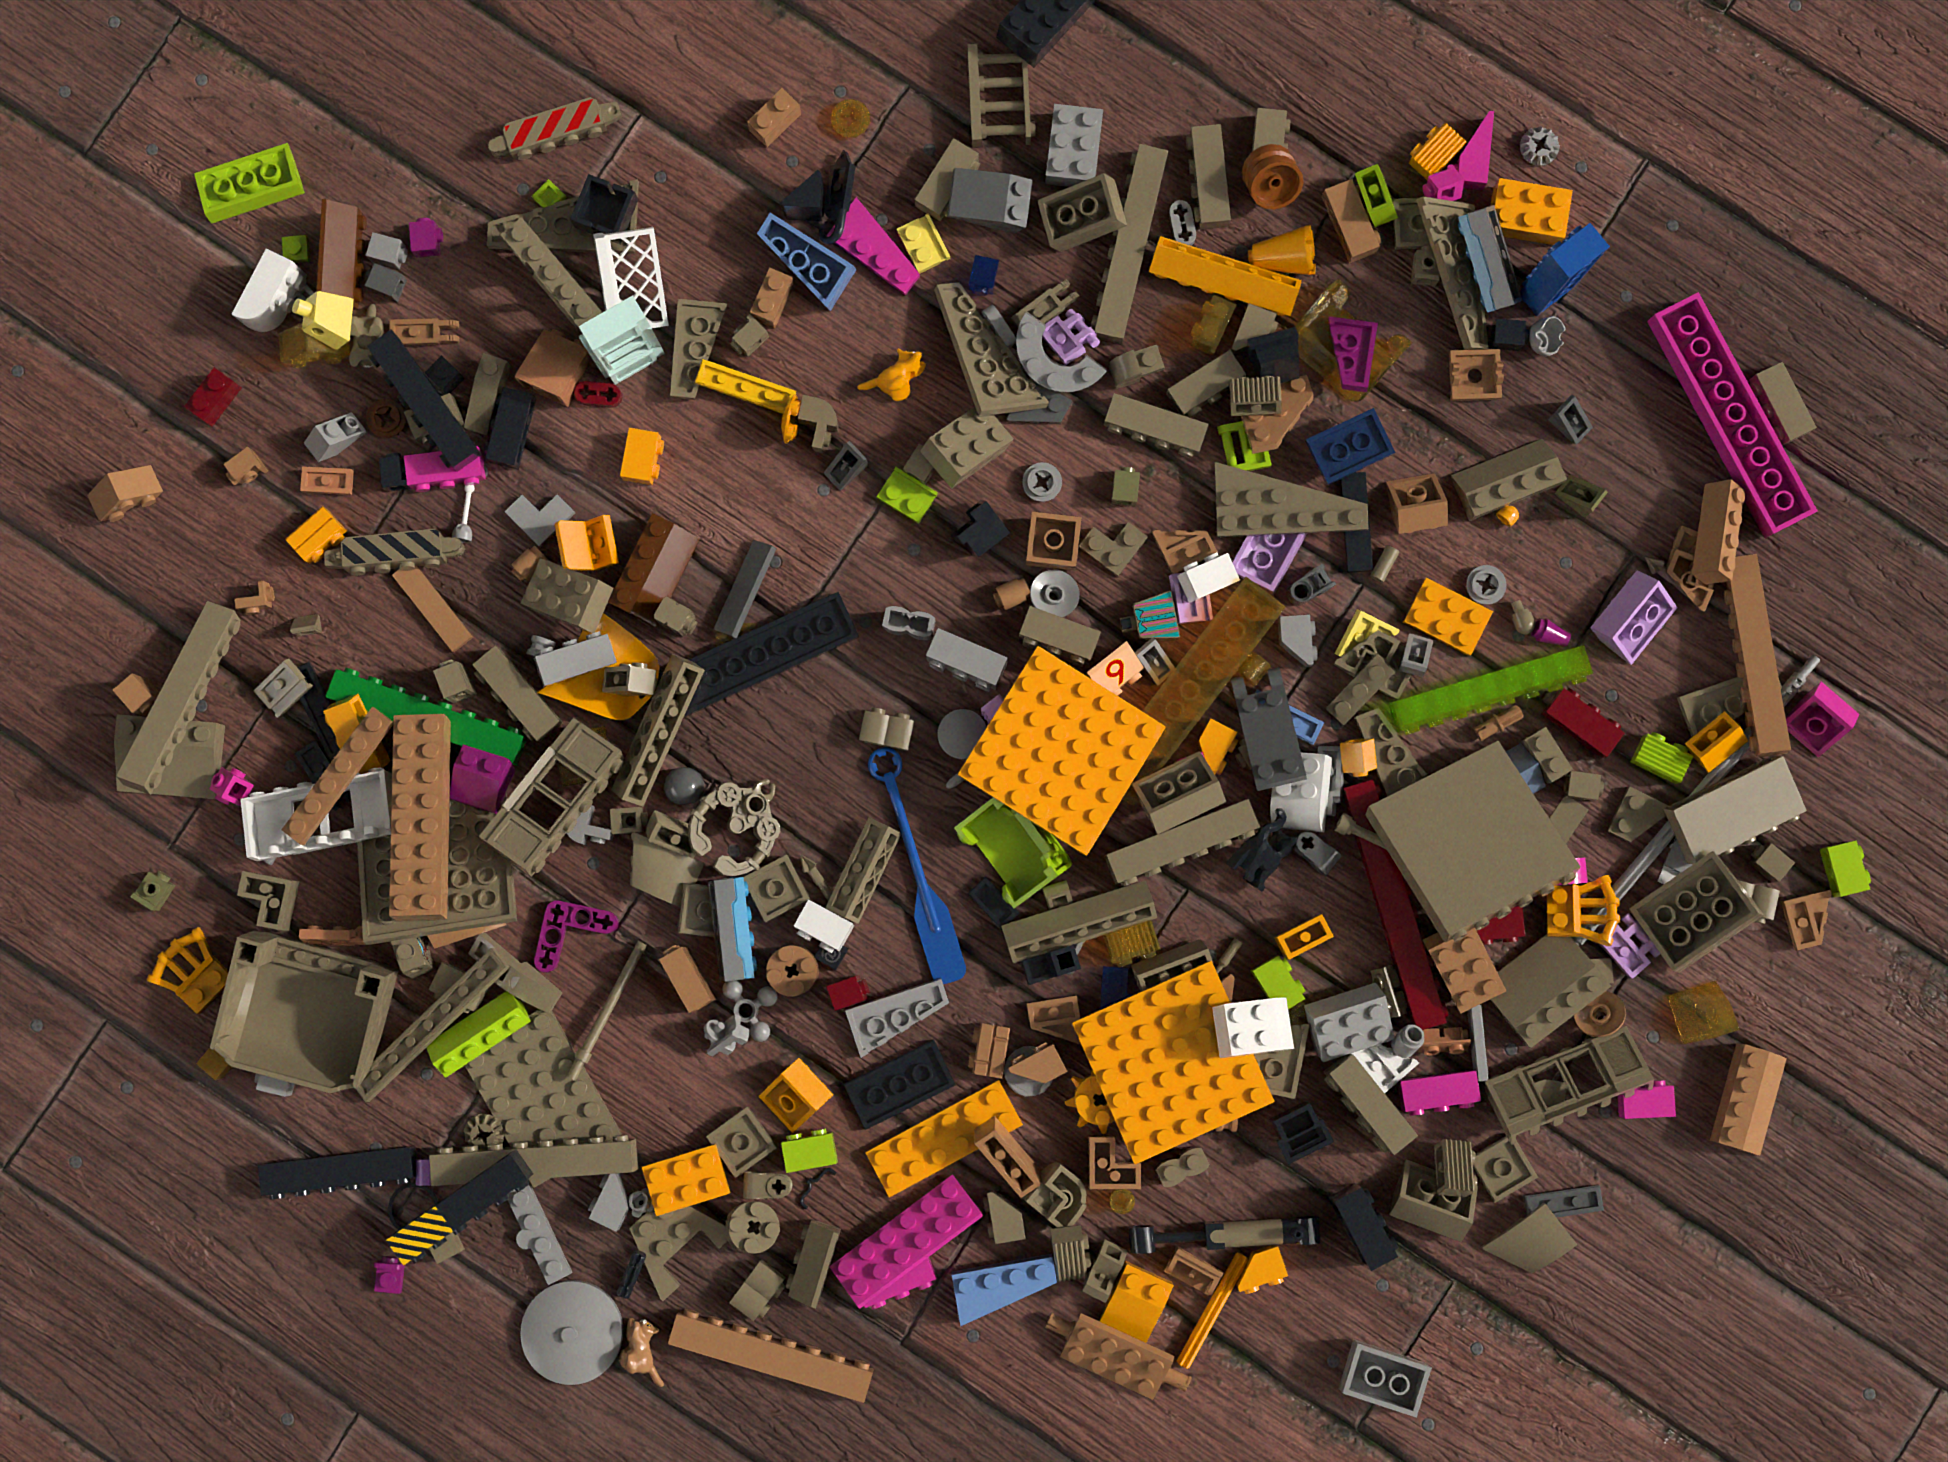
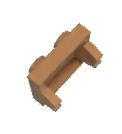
M1500 349L1450 350L1451 401L1501 400L1504 374H1502L1503 363L1500 361ZM1472 369L1479 370L1482 374L1481 381L1478 383L1470 382L1468 372Z

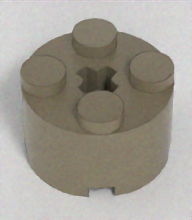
M756 1201L744 1202L734 1207L728 1214L725 1224V1235L728 1242L733 1248L743 1253L754 1254L766 1251L775 1243L780 1232L779 1220L774 1210L768 1205ZM748 1222L757 1224L755 1233L747 1231L750 1227Z

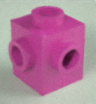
M221 767L219 772L213 776L209 789L217 794L215 799L226 805L232 802L241 807V799L248 797L254 785L244 778L246 774L234 767L230 771Z

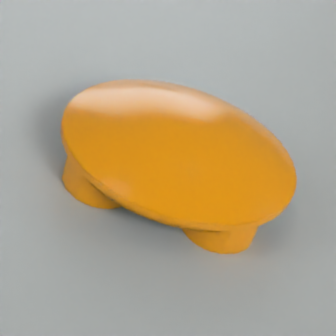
M795 394L789 400L782 416L781 428L785 444L790 440L796 439L798 425L794 423L796 416L799 415L802 400H798Z

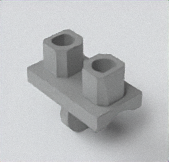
M734 1014L723 1023L717 1020H710L705 1024L704 1036L706 1039L711 1040L710 1048L707 1049L706 1054L712 1057L718 1052L729 1055L735 1049L736 1042L743 1045L748 1041L749 1029L740 1025L741 1016Z

